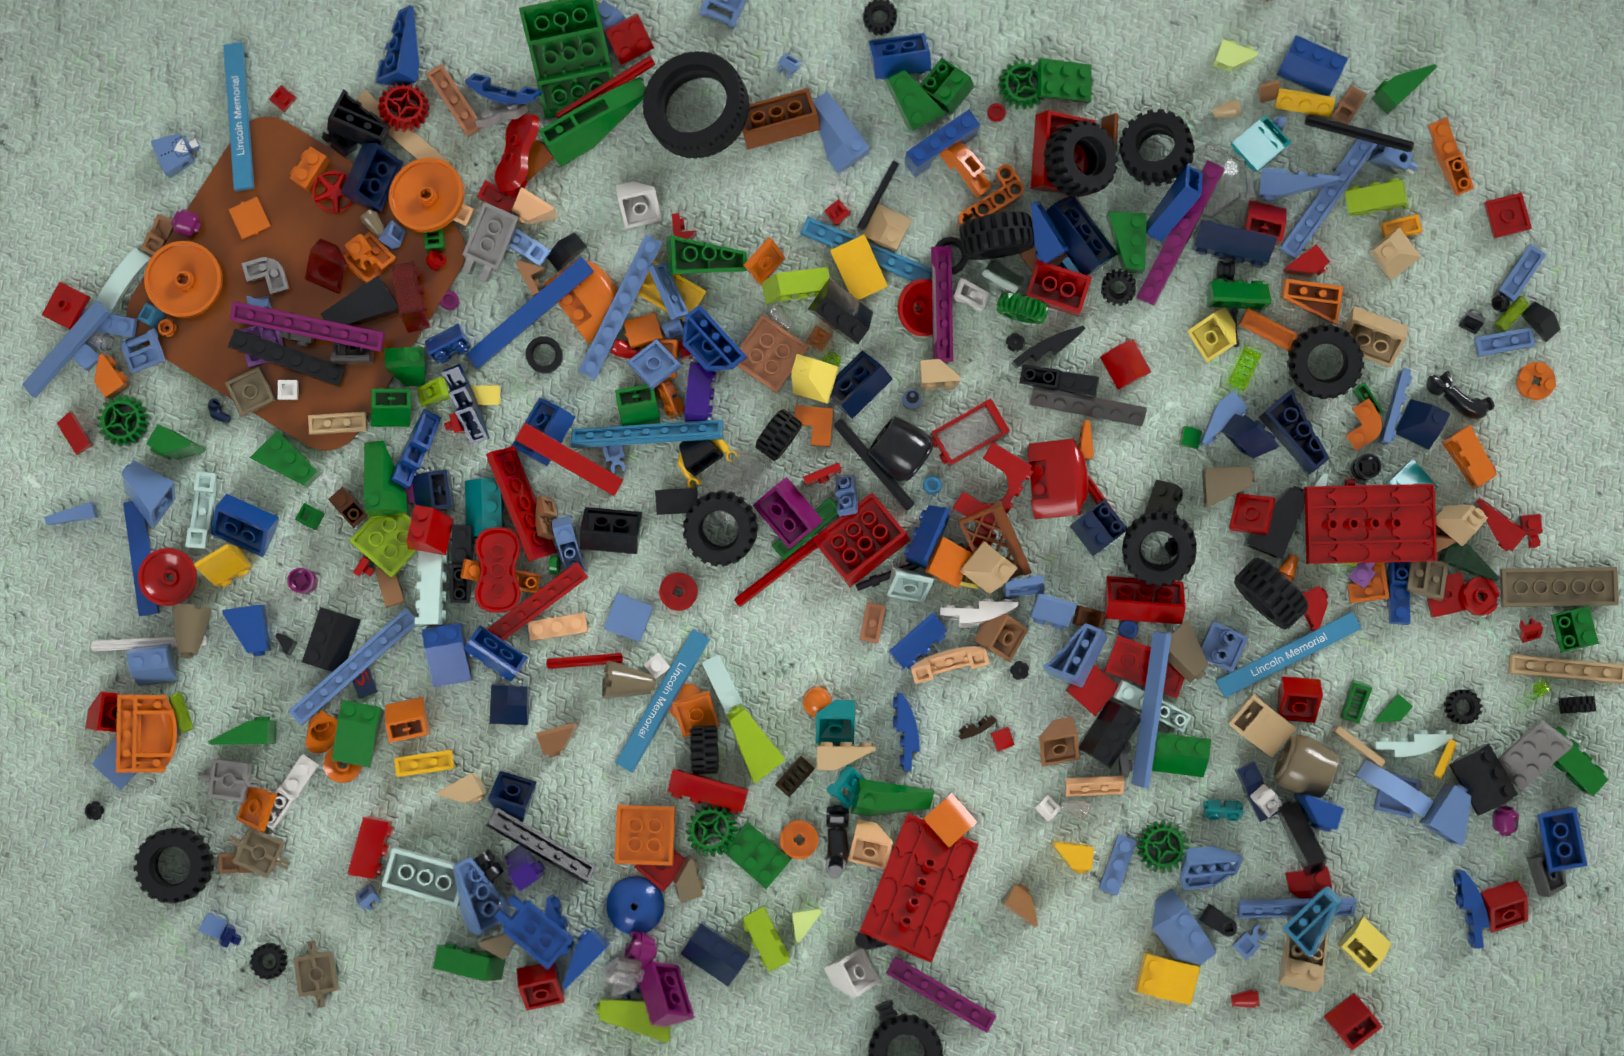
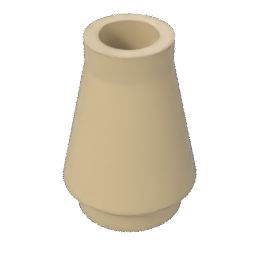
M1232 99L1212 108L1214 119L1237 118L1238 115H1241L1239 100L1234 101Z

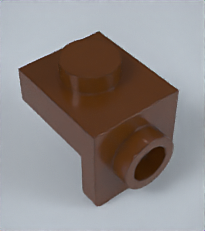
M1077 605L1072 624L1083 626L1086 623L1101 629L1105 623V612Z

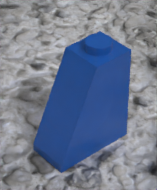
M260 604L222 610L224 617L247 653L257 657L264 656L265 652L271 651L265 605Z

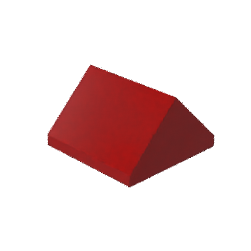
M1134 339L1122 343L1100 356L1117 390L1151 373Z

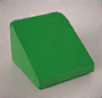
M1184 426L1179 446L1198 450L1202 431Z
M304 503L295 520L316 530L325 514Z

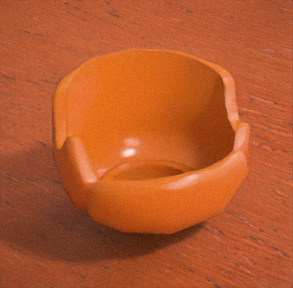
M820 686L811 687L803 696L804 710L808 715L815 718L817 712L831 703V695L825 688Z

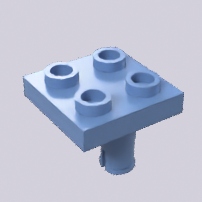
M1212 621L1201 649L1208 662L1232 673L1248 637Z

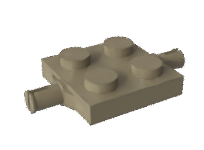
M250 826L241 840L229 835V839L226 841V843L237 847L232 863L266 878L269 877L276 865L286 870L289 867L282 863L290 866L291 862L280 858L285 842Z
M315 940L308 941L309 953L305 956L293 958L299 997L316 996L317 1008L325 1007L323 995L339 990L334 951L317 952Z

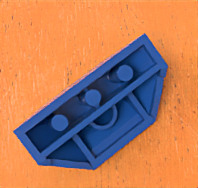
M700 304L685 315L683 346L706 371L732 370L747 358Z

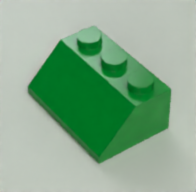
M1218 278L1213 279L1208 284L1207 307L1264 310L1271 304L1269 285L1263 284V281L1244 283V280H1232V282H1225V279Z
M159 424L156 425L146 443L151 447V452L169 460L172 457L178 460L204 453L206 450L177 432Z
M1157 733L1152 771L1204 777L1209 761L1211 739Z

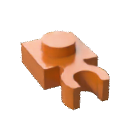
M358 234L345 244L355 261L360 259V265L363 270L370 269L367 261L371 265L377 263L375 257L369 255L368 252L372 249L362 234Z

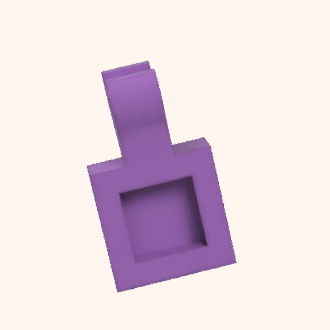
M1358 563L1348 579L1365 589L1375 575V572L1371 570L1375 563H1365V565Z

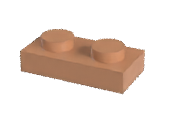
M867 602L859 640L878 644L886 606Z

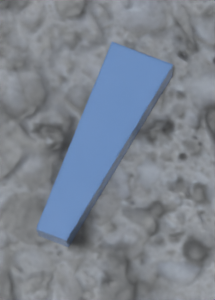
M89 502L44 518L47 525H55L98 518L94 503Z

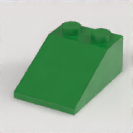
M1433 64L1399 74L1390 81L1386 78L1374 91L1376 95L1372 100L1388 115L1438 66Z
M342 700L332 761L371 767L384 713L381 707Z
M254 717V721H247L209 740V745L276 744V721H270L271 717Z

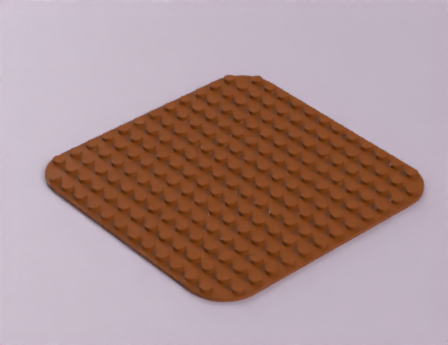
M259 117L250 121L255 189L234 190L231 143H229L187 209L199 216V223L202 225L198 234L193 233L191 237H186L173 230L164 244L165 246L172 242L190 241L208 249L216 257L222 270L223 283L220 295L216 302L200 315L178 318L166 314L164 319H172L173 323L177 325V330L171 337L159 334L158 340L166 360L230 399L232 398L225 382L260 366L277 401L253 413L310 448L322 451L336 450L350 443L359 432L309 435L308 415L367 412L368 419L370 416V389H386L394 378V375L385 368L384 349L414 346L440 305V301L445 293L450 289L465 262V256L462 254L466 246L462 234L452 222L443 227L446 250H441L440 252L444 254L446 263L439 271L432 270L426 263V256L429 252L425 250L423 232H416L402 225L394 216L388 197L382 212L373 211L377 212L384 228L393 220L406 230V234L401 246L395 249H390L381 242L396 257V260L379 277L402 311L357 325V327L385 332L382 351L374 350V365H338L346 369L339 387L270 362L248 368L244 353L228 348L234 329L241 330L255 325L230 320L233 301L247 304L246 296L252 298L269 296L272 309L323 319L320 313L364 285L341 261V257L348 252L345 247L346 243L358 234L364 236L370 231L361 223L362 220L360 219L370 208L353 202L343 212H326L317 206L313 199L312 191L309 193L290 179L291 170L294 166H298L302 153L306 149L308 150L310 146L327 156L331 161L325 172L338 171L348 176L354 162L280 118ZM328 175L324 178L331 184H334L339 176ZM344 179L341 189H343L346 179ZM320 182L316 186V196L326 191ZM254 197H258L271 227L259 232V235L255 234L242 240L229 209L241 204L242 201L246 202ZM340 197L339 209L345 207L350 202V199ZM329 198L319 201L325 208L334 210L332 201ZM438 232L429 234V236L439 235ZM439 239L430 240V243L439 242ZM261 257L276 260L285 270L290 290L271 295L266 278L248 283L241 263ZM144 277L129 300L127 317L137 319L145 303L156 307L146 293ZM138 320L135 338L146 334L153 327ZM282 338L285 347L334 364L330 359L334 342L316 338L315 345L309 344L306 347L297 345L295 340ZM146 341L141 344L147 347L150 345V342ZM278 380H298V400H278Z

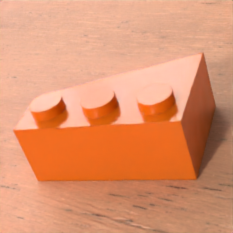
M1282 279L1279 298L1333 325H1337L1343 286Z
M1471 425L1459 429L1441 441L1472 489L1480 487L1497 476L1495 466L1488 459Z

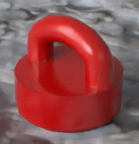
M431 250L426 256V263L432 270L439 271L446 263V258L440 251Z

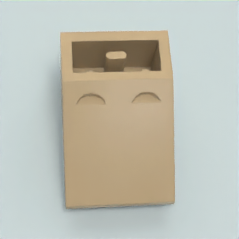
M1253 692L1247 696L1227 720L1231 727L1271 758L1274 757L1297 730L1296 727Z
M821 742V746H817V770H838L875 751L876 747L872 746L871 742H860V746H852V742H840V746H833V742Z
M1328 931L1318 951L1311 958L1287 934L1278 984L1310 992H1318L1324 981Z

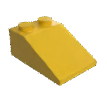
M230 544L224 545L194 563V566L214 586H222V588L233 583L232 580L236 577L242 578L250 573L249 570L253 568L243 549Z
M1143 952L1134 990L1145 995L1191 1005L1200 967Z

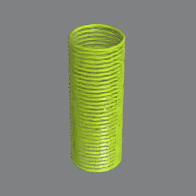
M1519 296L1494 322L1495 327L1501 332L1507 331L1516 319L1530 306L1529 301L1523 296Z
M182 692L170 695L169 700L174 710L180 733L194 729Z

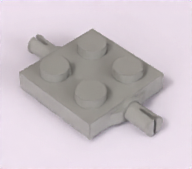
M213 759L212 769L209 774L199 772L198 776L203 777H197L198 781H208V798L247 802L249 787L258 789L261 787V785H257L261 784V780H252L250 777L252 763Z

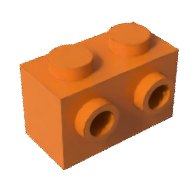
M310 146L308 150L306 149L302 153L298 166H294L291 170L290 179L311 193L315 180L325 172L331 161L327 156Z

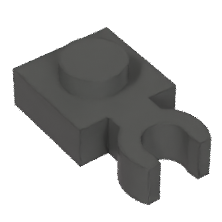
M280 331L279 336L295 340L297 345L306 347L309 344L315 345L316 338Z

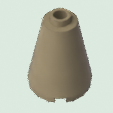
M177 604L175 607L172 606L177 652L181 654L182 658L192 659L193 656L198 655L212 614V609L202 606L200 609L195 607L196 605Z
M606 661L604 668L605 677L602 681V697L604 699L650 694L651 690H655L656 679H653V675L614 661Z

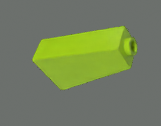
M742 704L735 705L729 710L726 715L748 774L756 784L786 759Z
M601 998L600 1003L596 1004V1015H599V1020L663 1042L670 1041V1026L651 1025L644 999Z

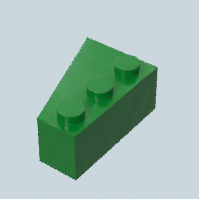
M900 70L884 78L908 130L914 131L946 114L905 70Z
M1109 211L1106 219L1109 223L1122 271L1127 270L1128 273L1142 274L1145 270L1147 213Z
M278 431L249 457L306 487H309L321 475L307 458Z
M446 942L445 945H437L433 969L484 982L502 980L506 958L503 960L488 951H476L468 946L461 948L457 947L456 943Z

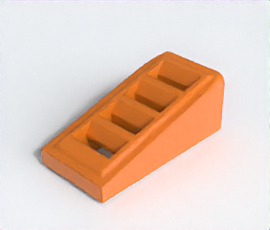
M1089 420L1082 422L1078 448L1082 451L1085 460H1091L1094 457L1091 423Z

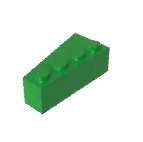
M673 235L666 236L668 275L747 271L743 266L747 262L746 251Z

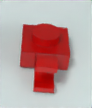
M1541 514L1520 516V526L1528 531L1526 535L1528 536L1529 548H1537L1540 546V539L1537 534L1543 533Z

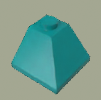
M835 700L816 713L815 743L833 742V744H840V742H852L854 744L855 700Z

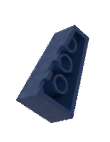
M1291 389L1263 412L1259 419L1308 474H1311L1325 463L1329 456L1320 439L1315 435L1311 422L1307 420L1303 407L1295 397L1294 390Z

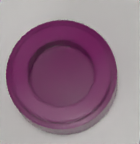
M447 291L442 294L440 304L445 310L452 311L458 307L459 297L455 292Z

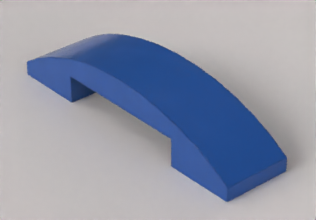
M476 73L465 79V83L478 94L504 104L529 103L542 94V90L524 86L519 91L491 85V77Z

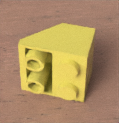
M1362 916L1336 945L1364 972L1371 974L1384 960L1392 944Z

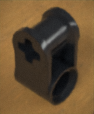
M1211 904L1207 905L1198 919L1224 936L1231 937L1237 932L1236 922ZM1230 923L1232 929L1225 931L1223 925Z

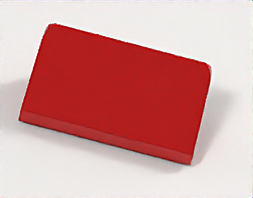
M67 413L57 422L76 455L93 446L74 413Z

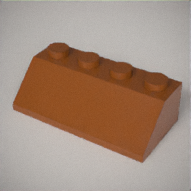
M802 89L750 104L749 116L742 130V135L746 148L749 150L820 130L818 115L809 89Z

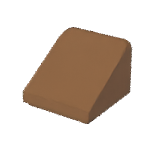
M1279 80L1267 82L1259 86L1257 93L1261 103L1276 99Z

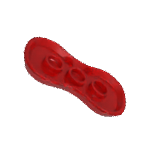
M524 114L518 119H512L507 126L505 150L494 175L495 183L500 191L509 192L516 190L522 185L527 176L528 156L538 134L540 124L539 118L535 114Z
M488 528L482 531L476 539L475 551L480 563V577L475 588V599L478 606L487 612H508L514 609L520 600L521 592L515 575V566L520 554L521 543L518 535L508 528Z

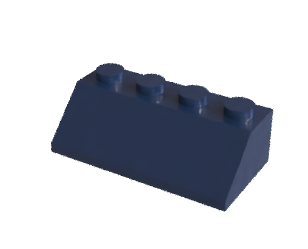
M1068 196L1054 203L1046 210L1070 249L1066 252L1067 256L1071 258L1080 273L1089 275L1118 255L1075 196Z
M1202 220L1196 227L1191 250H1196L1195 253L1200 255H1207L1209 253L1213 254L1217 259L1230 258L1235 263L1243 264L1247 262L1251 263L1253 267L1262 268L1270 261L1277 237Z

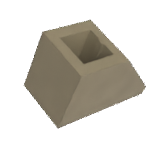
M691 855L686 856L673 879L677 896L681 903L703 896L702 890L705 889L702 878H698L697 871H700L698 862L693 860Z

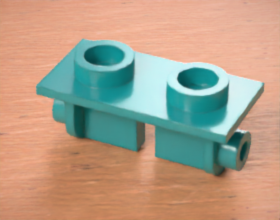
M1208 799L1203 802V809L1205 811L1202 818H1208L1209 820L1222 818L1229 821H1237L1244 814V811H1242L1243 803L1225 800V807H1221V800Z

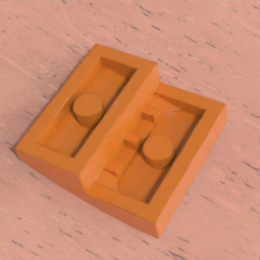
M370 231L363 237L372 249L368 253L375 257L376 264L371 265L367 261L370 269L363 270L360 265V259L355 261L349 251L341 257V261L364 284L376 276H380L396 260V257Z
M952 793L923 818L948 847H951L978 823Z

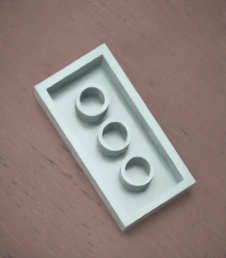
M399 847L392 848L382 882L383 887L454 907L460 906L453 865L456 863Z

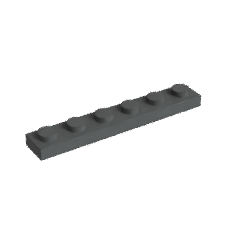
M1035 385L1030 399V405L1141 427L1147 412V407Z

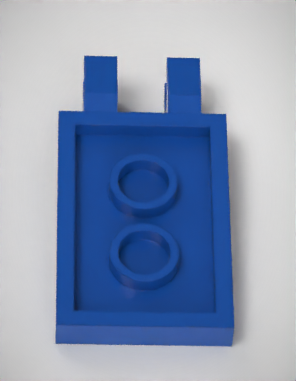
M513 894L507 902L517 909L514 914L509 917L500 909L494 917L504 925L502 927L504 928L503 932L544 967L549 969L574 937L530 900L522 902Z

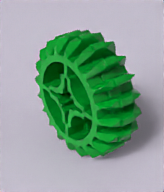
M1021 59L1020 64L1017 60L1013 61V66L1007 64V69L1002 70L1001 73L1003 75L999 76L998 79L1001 81L998 83V88H1001L999 94L1005 95L1003 101L1005 102L1009 99L1008 106H1012L1014 103L1016 104V110H1018L1020 105H1022L1023 110H1026L1027 105L1030 109H1033L1034 103L1040 105V100L1045 99L1038 97V90L1034 88L1035 85L1031 82L1032 76L1038 82V62L1033 66L1031 65V59L1028 60L1027 64H1025L1024 59ZM1020 71H1025V72H1027V73H1026L1025 75H1023V76H1020V75H1018V74H1016V75L1014 74V73L1020 72ZM1008 79L1011 80L1012 84H1014L1016 87L1014 94L1009 88ZM1027 80V84L1020 89V84ZM1023 93H1027V94H1029V95H1031V94L1033 95V96L1028 97V98H1021V97H1020V95L1023 94Z
M1003 293L1000 295L996 305V311L1000 315L1027 324H1042L1048 314V306L1045 303L1019 294Z
M117 395L116 401L113 398H109L110 404L103 403L105 410L99 409L102 416H97L96 418L101 421V423L97 424V427L102 428L99 433L105 435L104 439L106 441L110 440L111 444L115 445L117 443L118 446L122 447L124 443L126 446H130L131 441L135 444L138 443L136 437L144 438L141 432H148L144 426L150 425V422L145 421L150 416L145 414L147 408L141 407V401L136 402L135 397L129 399L128 395H124L123 398ZM130 406L134 411L124 413L119 407ZM114 413V419L110 422L111 415ZM122 417L126 418V420H124V424L120 423V421H122ZM137 419L136 426L133 429L132 423ZM122 428L127 433L123 436H117L113 430Z
M709 805L707 810L705 806H702V812L695 810L697 816H690L693 823H687V826L691 827V829L686 830V834L691 835L687 838V841L693 842L691 847L693 849L697 847L696 852L699 854L703 851V855L707 857L710 852L711 857H715L717 851L721 856L723 855L722 849L727 852L729 851L728 844L734 846V842L731 839H737L738 837L733 834V832L738 831V827L733 826L737 823V820L732 819L734 816L732 813L727 814V808L721 810V806L717 805L714 809L712 805ZM709 816H717L716 819L714 818L709 823L703 821ZM723 819L726 823L725 835L720 831ZM699 826L704 830L702 841L698 837ZM705 826H707V827H709V828H711V827L713 828V827H714V830H716V832H717L719 835H717V834H715V833H714V834L711 833V835H710V831H709ZM718 838L722 840L716 845L707 846L708 842L711 843L713 839Z
M1161 820L1160 826L1157 821H1154V828L1149 824L1146 825L1149 832L1141 830L1145 837L1137 838V840L1143 841L1142 844L1136 845L1137 848H1142V851L1137 852V855H1144L1140 861L1142 863L1148 861L1146 867L1149 869L1153 865L1154 872H1157L1159 867L1160 873L1165 872V867L1168 872H1172L1171 866L1173 865L1174 868L1178 869L1179 865L1177 862L1182 863L1183 861L1181 859V856L1185 854L1183 849L1189 848V846L1183 845V843L1187 842L1188 838L1181 839L1185 832L1180 831L1177 833L1180 828L1178 825L1172 829V822H1168L1166 827L1164 820ZM1165 831L1159 840L1154 841L1150 839L1156 832ZM1170 833L1176 838L1177 849L1170 845ZM1165 842L1166 844H1164V845H1166L1168 848L1171 849V850H1168V849L1165 850V849H1163V850L1160 852V851H1159L1160 848H1158V846L1154 845V843H1156V844H1163V843ZM1148 845L1153 846L1156 850L1155 861L1148 853ZM1167 853L1175 854L1170 861L1161 863V860Z

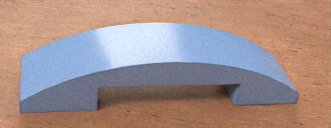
M517 228L509 243L510 248L538 266L542 265L551 252Z
M1367 759L1356 774L1358 778L1381 790L1422 818L1425 817L1434 802L1414 787Z

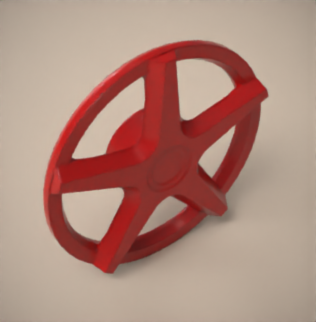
M328 171L319 175L312 187V196L317 206L322 210L330 213H339L347 210L352 205L353 201L350 200L345 207L339 209V198L346 197L341 194L342 183L348 177L345 173ZM328 175L339 176L334 184H331L324 178ZM320 182L326 191L316 196V186ZM329 198L332 201L334 210L325 208L319 201Z

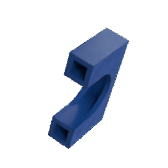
M968 109L908 150L904 163L916 178L929 169L932 161L944 150L959 141L966 144L976 137L980 123L970 109Z

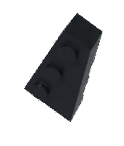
M343 89L328 117L327 130L361 145L363 143H378L383 147L388 137L389 126L373 112H369L362 107V103L358 100L355 101Z

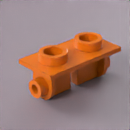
M665 379L655 387V393L661 399L665 413L673 420L677 415L684 414L685 406L680 396L673 399L672 396L678 392L673 382Z

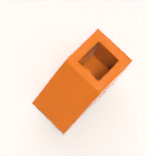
M102 353L98 358L94 382L105 398H114L129 387L126 382L128 378L122 371L119 372L115 367L117 363L112 356Z

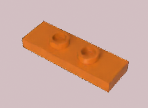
M1250 308L1246 309L1238 324L1240 327L1288 352L1293 346L1291 344L1298 336V333Z

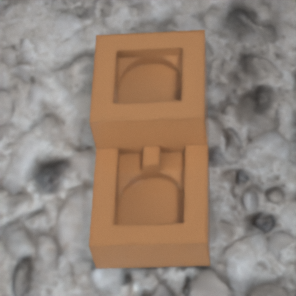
M1350 85L1331 118L1337 122L1349 125L1367 94Z
M157 214L151 231L146 234L141 250L154 255L156 251L162 248L173 232L172 219L162 214Z
M539 496L536 505L537 535L551 540L555 537L552 529V519L557 517L555 503L553 499Z
M376 568L375 572L386 608L404 603L405 599L398 576L396 575L392 579L383 570Z
M218 853V873H249L253 871L232 863L236 853Z

